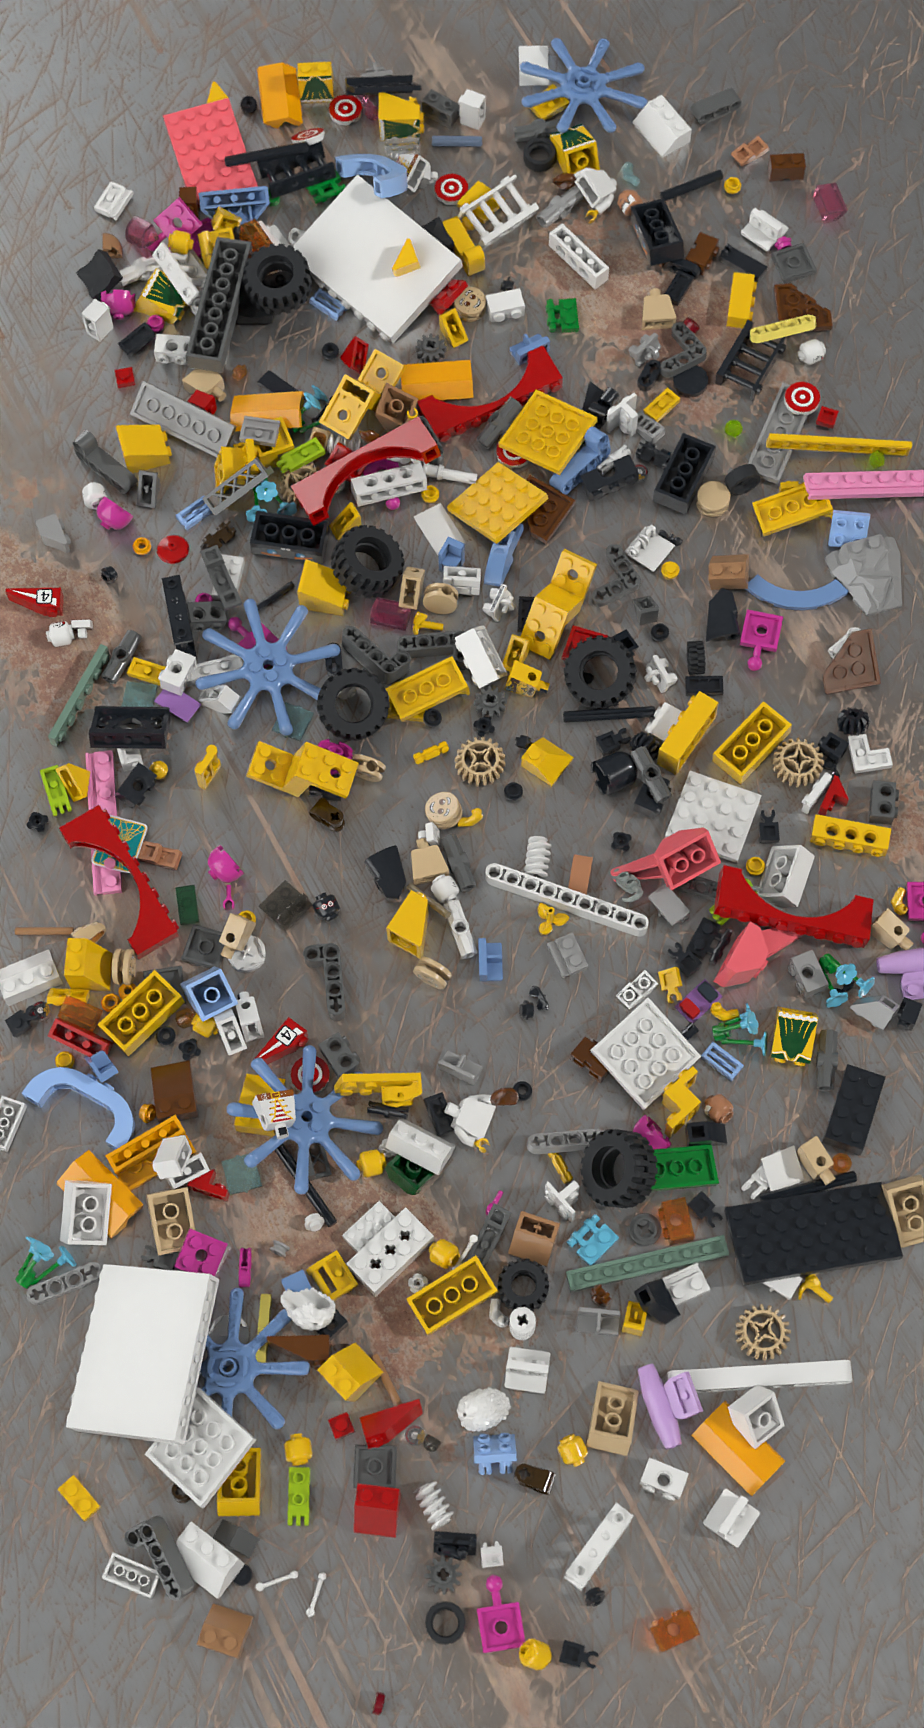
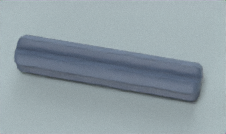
M432 136V145L481 147L482 137Z

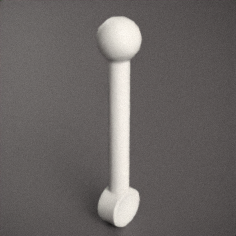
M470 1236L469 1244L457 1264L452 1267V1270L461 1265L473 1243L478 1241V1236Z
M293 1570L288 1575L264 1584L257 1583L256 1590L261 1592L265 1587L290 1578L296 1579L298 1572Z
M324 1572L318 1574L319 1581L312 1603L306 1611L309 1617L315 1614L314 1607L322 1582L326 1579Z

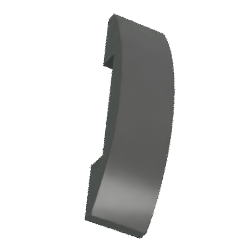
M215 545L200 551L210 579L225 611L242 605V600L232 582L218 546Z
M495 1203L493 1204L478 1235V1241L473 1244L463 1263L477 1256L485 1268L505 1230L512 1212Z

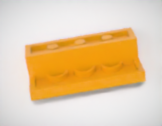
M283 62L259 66L257 74L263 124L276 129L285 121L300 126L303 120L296 68Z
M471 360L403 364L406 368L401 375V389L418 398V401L430 395H433L438 400L473 398Z
M303 391L235 395L230 411V422L237 426L235 430L237 432L241 431L244 416L271 420L282 416L287 428L302 427L301 409L304 407Z
M174 1115L105 1156L118 1179L130 1191H133L158 1176L157 1172L153 1169V1160L164 1138L185 1135L192 1150L191 1155L197 1152L177 1116Z
M87 1150L74 1160L56 1183L63 1191L65 1180L112 1184L107 1234L110 1239L126 1227L128 1219L141 1210L144 1205L90 1150Z
M724 1401L691 1436L753 1496L786 1461L766 1441L756 1449L753 1448L733 1425L728 1410L730 1405Z

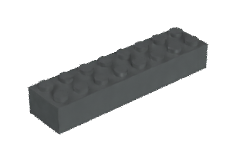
M222 237L216 238L186 353L188 368L223 373L245 288L243 268L246 266L247 259L252 258L251 242Z

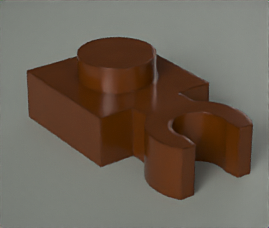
M596 1284L590 1293L592 1295L591 1300L600 1307L602 1305L606 1308L611 1303L610 1293L606 1292L601 1284Z

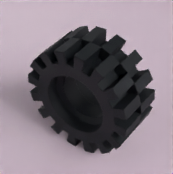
M687 641L686 650L689 675L705 674L704 642Z

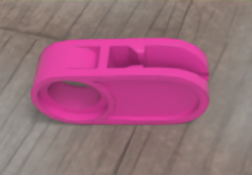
M240 1248L239 1287L250 1288L251 1248Z

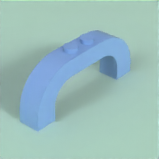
M350 154L335 157L336 171L343 178L357 175L374 176V194L380 198L399 195L408 188L406 167L387 157L375 154Z
M65 1067L48 1069L35 1076L22 1092L26 1100L42 1108L49 1096L55 1091L72 1089L114 1114V1128L106 1139V1143L110 1148L115 1150L134 1139L135 1120L127 1102L114 1091L111 1085L97 1082L98 1079L92 1074L88 1073L85 1075L75 1069Z

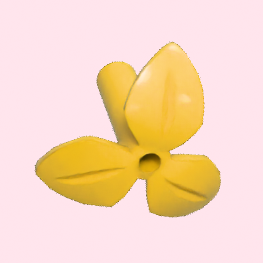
M418 611L413 620V634L418 635L420 628L442 631L443 624L425 621L428 616Z
M539 903L538 915L546 920L539 925V932L542 935L551 933L553 930L552 923L558 927L562 926L569 920V916L564 913H557L554 916L555 910L553 907Z
M816 1274L807 1275L805 1282H802L798 1291L799 1300H801L802 1294L806 1289H811L827 1303L832 1301L833 1296L820 1287L821 1283Z

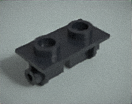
M647 441L645 444L639 442L642 448H638L636 451L638 458L650 463L652 457H655L653 464L665 469L671 458V452L663 448L661 451L657 450L654 444Z
M435 1531L433 1553H436V1547L439 1544L465 1545L469 1550L468 1555L476 1556L477 1534Z

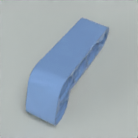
M594 426L590 427L585 433L586 445L572 457L560 475L556 473L552 475L549 481L550 486L565 495L572 491L581 482L580 475L596 469V466L608 458L611 452L608 435Z

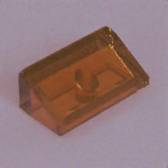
M67 995L57 1016L94 1032L103 1010Z

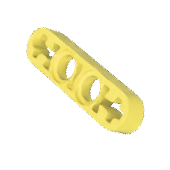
M804 315L753 328L750 330V341L762 343L813 330L816 328V318L813 315Z
M261 1294L257 1335L270 1323L272 1294ZM268 1342L256 1352V1360L260 1363H267Z

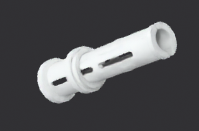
M424 463L423 467L427 477L437 478L438 481L447 479L473 484L476 483L475 481L478 474L444 468L441 464L437 466Z

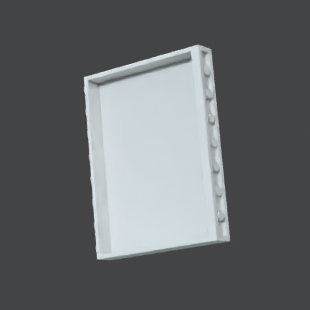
M359 175L347 185L292 246L295 251L299 250L302 256L306 258L311 276L316 279L315 282L319 287L328 289L331 297L340 299V303L347 310L349 308L353 310V314L359 320H365L367 322L366 325L372 331L377 330L380 333L379 336L387 342L389 340L392 344L463 267L460 258L387 198L376 196L374 188ZM409 238L421 268L396 277L393 274L392 268L406 239Z
M103 1264L99 1276L98 1290L95 1293L93 1311L90 1315V1325L86 1333L85 1347L81 1354V1364L76 1376V1386L71 1398V1408L67 1415L66 1427L78 1432L184 1445L219 1279L211 1274Z

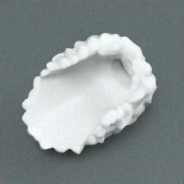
M313 1287L310 1290L305 1288V1290L300 1292H293L287 1289L280 1297L283 1307L286 1308L287 1315L302 1329L310 1331L320 1330L326 1327L334 1317L336 1307L334 1300H331L326 1294L318 1292Z
M491 1387L483 1390L478 1388L467 1394V1396H463L456 1411L458 1418L461 1419V1426L465 1427L468 1431L475 1432L477 1430L480 1432L497 1426L501 1420H506V1415L509 1414L508 1410L511 1408L509 1397H506L504 1392H500L496 1388L492 1389Z

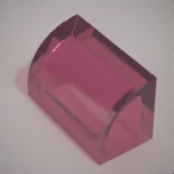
M837 183L817 185L813 199L823 223L834 222L844 216L848 209Z
M138 216L133 217L127 224L125 231L127 242L142 250L160 239L153 224Z
M377 597L372 606L370 623L406 631L412 609L399 607V602Z

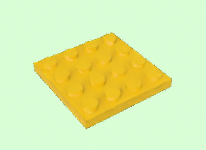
M536 390L498 444L500 448L560 475L585 440L587 430L595 426L598 420L594 415Z
M497 462L476 480V483H473L447 506V509L457 518L497 544L548 500V495Z

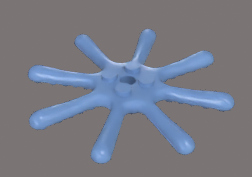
M555 38L551 41L552 48L563 61L568 72H555L530 62H522L520 64V71L522 73L548 79L561 85L556 89L524 97L522 105L526 108H531L560 97L568 98L570 103L557 124V130L565 133L569 129L577 107L580 104H588L593 108L605 131L613 133L617 128L616 124L599 102L600 98H610L638 109H643L648 101L642 96L608 88L606 84L619 79L640 75L644 72L645 67L642 63H635L612 72H607L606 74L597 72L596 69L610 44L604 38L598 41L589 65L587 67H578L562 40Z
M247 599L244 602V609L256 641L255 646L251 649H245L211 628L205 629L202 633L203 639L241 657L244 664L237 670L200 677L196 680V687L199 690H205L238 679H247L250 683V688L229 718L228 726L231 729H238L257 694L262 690H266L272 696L280 732L282 735L288 736L292 734L293 727L281 695V687L286 684L293 685L317 700L321 688L295 676L293 668L297 664L337 656L340 653V648L337 644H329L296 655L289 654L286 646L307 616V607L304 605L297 606L280 639L275 643H269L264 637L256 601ZM267 664L273 666L270 670H266L263 667Z
M311 1045L303 1048L302 1091L299 1094H294L296 1119L294 1124L287 1128L289 1136L284 1139H277L275 1135L244 1158L246 1166L253 1168L286 1140L295 1141L299 1149L294 1189L298 1194L308 1192L309 1147L313 1143L322 1145L350 1180L355 1181L360 1177V1170L330 1139L328 1134L330 1129L339 1128L373 1135H380L383 1132V1125L378 1121L337 1118L333 1116L330 1112V1107L344 1097L341 1093H334L333 1090L324 1098L314 1095L313 1079L316 1049ZM262 1058L252 1060L251 1067L274 1092L287 1090ZM356 1071V1072H354L353 1074H363V1073L360 1072V1071ZM232 1102L227 1106V1113L230 1116L258 1118L253 1105ZM301 1117L308 1118L309 1122L304 1121Z
M234 1288L230 1291L228 1337L226 1341L222 1344H216L207 1335L205 1349L208 1355L206 1360L202 1362L199 1373L205 1378V1384L201 1389L208 1396L215 1393L219 1394L222 1398L221 1408L231 1417L233 1400L238 1394L243 1393L248 1396L272 1428L281 1429L285 1424L284 1417L255 1389L254 1379L260 1374L304 1376L310 1372V1364L307 1361L258 1362L256 1360V1352L267 1342V1336L276 1335L292 1319L287 1315L285 1308L251 1342L247 1344L241 1343L239 1341V1330L244 1292L241 1288ZM234 1364L233 1369L230 1372H226L227 1367Z

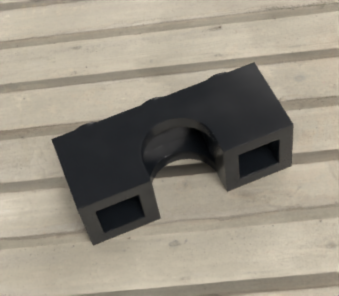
M630 454L613 461L615 474L611 477L601 476L597 468L580 475L581 485L589 501L601 499L604 495L610 492H617L620 488L626 485H633L639 480V471Z

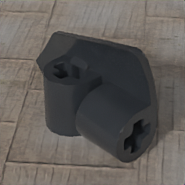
M591 381L589 382L582 410L597 417L598 421L594 427L601 430L607 421L608 410L614 406L620 395L613 388L607 387L603 391Z
M721 588L709 601L706 642L723 636L725 640L731 641L741 636L733 592Z
M394 845L371 855L364 863L372 874L378 890L386 898L399 900L406 884V878L398 848Z

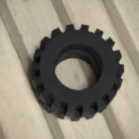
M520 1258L516 1262H509L507 1267L504 1266L502 1273L499 1275L498 1294L500 1295L501 1302L505 1303L506 1308H511L514 1311L519 1307H526L534 1312V1309H539L542 1303H545L549 1291L548 1275L544 1272L542 1266H538V1262H530V1259L527 1258L525 1261H521ZM519 1276H527L535 1282V1291L529 1296H519L511 1289L512 1281Z

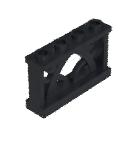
M95 706L91 728H89L90 748L166 749L167 735L171 722L170 708ZM124 724H138L142 727L123 729L120 726Z

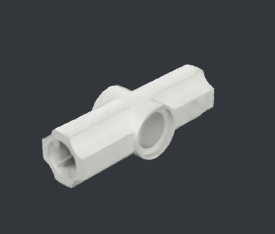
M153 256L148 259L140 257L133 262V265L119 271L123 277L120 283L122 286H126L137 280L147 281L156 268L160 271L162 268Z
M449 901L443 907L451 912L450 917L447 919L461 959L472 958L478 952L469 930V923L464 916L460 901ZM457 927L465 928L463 932H457L455 929Z

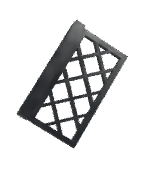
M413 75L345 77V92L347 96L379 94V92L398 94L421 91V85L413 82Z

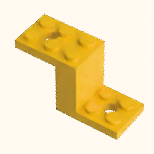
M374 349L358 380L346 374L344 375L319 422L351 440L367 410L370 409L376 412L385 384L388 383L395 387L406 366ZM384 368L386 375L383 378H379L378 371ZM343 410L347 412L345 420L339 418V414Z
M566 549L562 551L551 583L535 596L520 636L530 641L529 650L549 660L553 658L565 625L581 610L598 564ZM571 569L578 573L577 578L571 576ZM537 631L543 632L545 639H540Z
M258 741L246 777L299 797L312 785L346 799L359 763L309 742H305L293 755ZM267 761L274 764L273 770L266 768L265 763ZM331 769L338 771L339 778L331 776Z

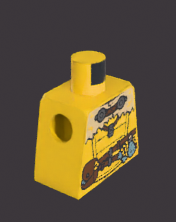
M515 660L509 672L504 690L533 697L536 690L546 694L550 683L540 680L542 675L540 670Z

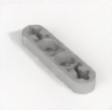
M586 1129L532 1134L528 1139L527 1149L533 1154L583 1151L586 1147H589L592 1137L596 1138V1135L601 1130ZM578 1138L581 1142L574 1144L570 1139ZM557 1139L561 1144L558 1146L553 1145L551 1140Z
M91 1262L33 1285L27 1290V1299L33 1305H41L98 1282L102 1267L96 1262ZM93 1267L99 1270L96 1277H93L92 1274L86 1276L87 1281H85L81 1273L84 1271L85 1274H89L92 1272L91 1268ZM75 1274L79 1275L80 1282L77 1285H71L69 1282L70 1277ZM54 1282L61 1284V1289L57 1293L50 1291V1286ZM46 1286L49 1296L46 1297V1294L43 1293L39 1295L38 1300L31 1298L34 1295V1291L37 1290L38 1293L44 1292L43 1287Z

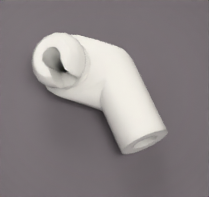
M493 1298L491 1299L489 1318L496 1326L504 1328L509 1324V1318L500 1311L501 1300Z

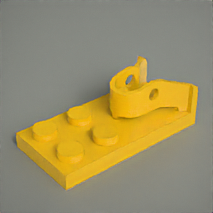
M805 484L752 502L763 536H767L821 516L832 519L833 508L830 500H809V494L806 491Z
M453 656L385 688L401 722L458 694L470 695L469 687Z
M421 1073L342 1074L334 1085V1093H341L342 1096H349L353 1093H360L363 1096L381 1093L384 1105L396 1108L412 1106L413 1098L422 1094Z

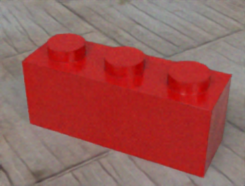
M63 1017L55 1018L48 1033V1037L89 1057L101 1050L108 1056L114 1042Z

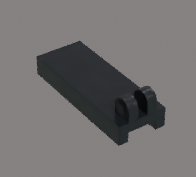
M726 244L718 258V261L740 273L754 274V281L756 282L760 281L768 266L737 250L730 244Z
M270 370L257 381L258 386L268 393L298 391Z

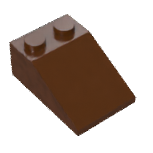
M190 1060L151 1067L154 1103L159 1124L174 1115L177 1116L179 1121L199 1118Z
M329 1335L267 1336V1342L271 1349L296 1361H307L310 1367H314L316 1371L332 1356V1342Z

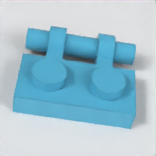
M596 1214L590 1219L587 1218L583 1222L584 1225L578 1231H574L571 1234V1238L566 1242L571 1248L576 1243L581 1246L576 1251V1254L589 1266L594 1265L619 1240V1237L606 1224L600 1229L595 1225L600 1220ZM590 1230L593 1235L585 1241L583 1236Z

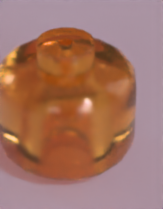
M184 1008L176 1013L175 1020L179 1027L185 1029L193 1026L191 1022L196 1014L189 1008Z

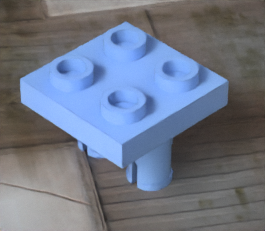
M833 510L828 546L841 547L845 543L867 538L870 513Z
M500 1433L499 1435L480 1434L473 1436L474 1463H479V1474L484 1475V1467H486L487 1475L491 1474V1463L500 1462V1473L505 1474V1466H507L508 1474L513 1472L512 1462L517 1461L515 1434Z

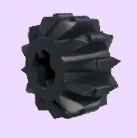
M848 707L847 710L843 709L839 713L837 723L839 731L844 734L859 736L860 734H865L866 730H868L870 720L868 713L863 712V709L858 710L856 707L854 709Z
M643 731L634 735L630 741V750L634 751L641 746H645L653 761L656 760L659 748L661 747L659 741Z

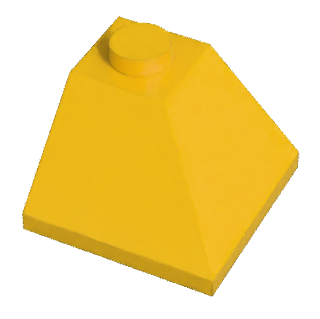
M542 737L532 743L521 757V767L552 787L574 757Z

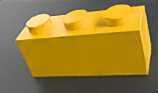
M734 272L726 326L743 328L747 320L752 321L753 312L750 311V307L754 308L755 302L752 292L756 293L757 282H754V274Z

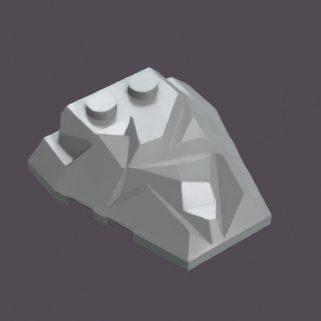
M881 534L852 541L843 544L841 549L825 556L830 574L834 579L837 578L853 597L852 600L866 616L902 607L901 557L893 537H883Z

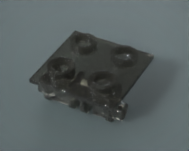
M285 880L258 907L281 928L287 931L312 906V903L307 900L308 897L304 893L298 892Z

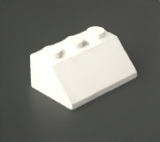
M663 95L648 102L633 121L635 127L662 158L690 143L692 129Z
M484 625L472 628L455 637L456 648L459 652H462L464 664L470 669L472 681L476 686L478 685L479 688H482L508 676Z
M802 845L772 846L759 884L762 891H757L758 895L764 901L774 905L798 907L815 856Z
M49 949L0 969V990L8 1006L63 984Z
M405 1119L398 1120L391 1130L385 1148L439 1175L455 1151L456 1146Z
M65 1180L60 1234L61 1242L72 1245H107L112 1184Z
M193 1522L189 1523L177 1539L176 1545L192 1579L219 1599L245 1564Z

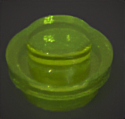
M730 420L726 423L724 430L728 436L738 437L742 433L743 427L738 420Z
M878 450L873 451L869 458V462L874 469L882 467L885 462L883 452Z

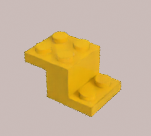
M282 416L272 419L280 421L276 447L254 444L257 447V456L255 458L258 457L266 469L269 466L271 468L277 467L276 463L278 462L279 454L295 449ZM244 443L234 444L233 447L243 448Z
M246 439L243 448H220L214 463L216 487L255 459L257 447L254 446V439ZM253 464L250 474L255 475V473H258V467L256 464ZM239 475L237 477V484L245 485L246 476ZM225 485V486H224V494H225L226 490H229V488H233V487H232V486H227V485Z
M693 1066L689 1070L685 1068L678 1075L679 1079L675 1083L670 1082L664 1088L662 1104L672 1113L666 1119L668 1122L665 1124L664 1132L669 1139L699 1111L701 1101L689 1090L696 1082L698 1071Z

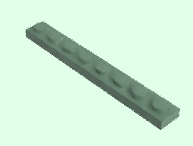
M721 1235L566 1271L570 1292L572 1293L593 1288L596 1284L606 1285L729 1256L725 1237Z

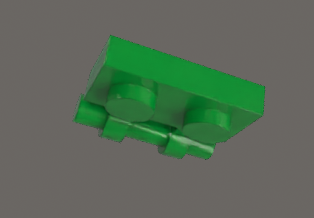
M336 169V178L306 187L311 196L316 193L319 195L313 198L315 204L324 203L333 196L337 197L346 188L345 184L337 185V183L341 182V177ZM329 187L332 188L331 190L324 192L325 189Z
M576 298L559 299V305H554L553 299H548L545 310L548 314L547 326L549 331L554 333L556 332V327H561V333L579 332ZM555 314H560V319H556Z

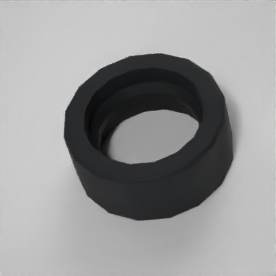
M534 138L528 141L524 146L523 153L525 165L535 172H544L552 168L556 158L554 144L545 138ZM542 149L547 151L550 156L545 160H535L530 157V153L534 150Z
M744 464L729 472L724 482L731 495L736 496L754 489L760 483L761 477L755 465Z
M444 1601L437 1603L430 1608L426 1615L425 1626L427 1633L432 1640L439 1644L447 1645L454 1643L461 1638L465 1631L466 1621L464 1613L459 1606L452 1602ZM449 1610L456 1615L458 1627L452 1635L441 1636L434 1630L433 1618L439 1611Z

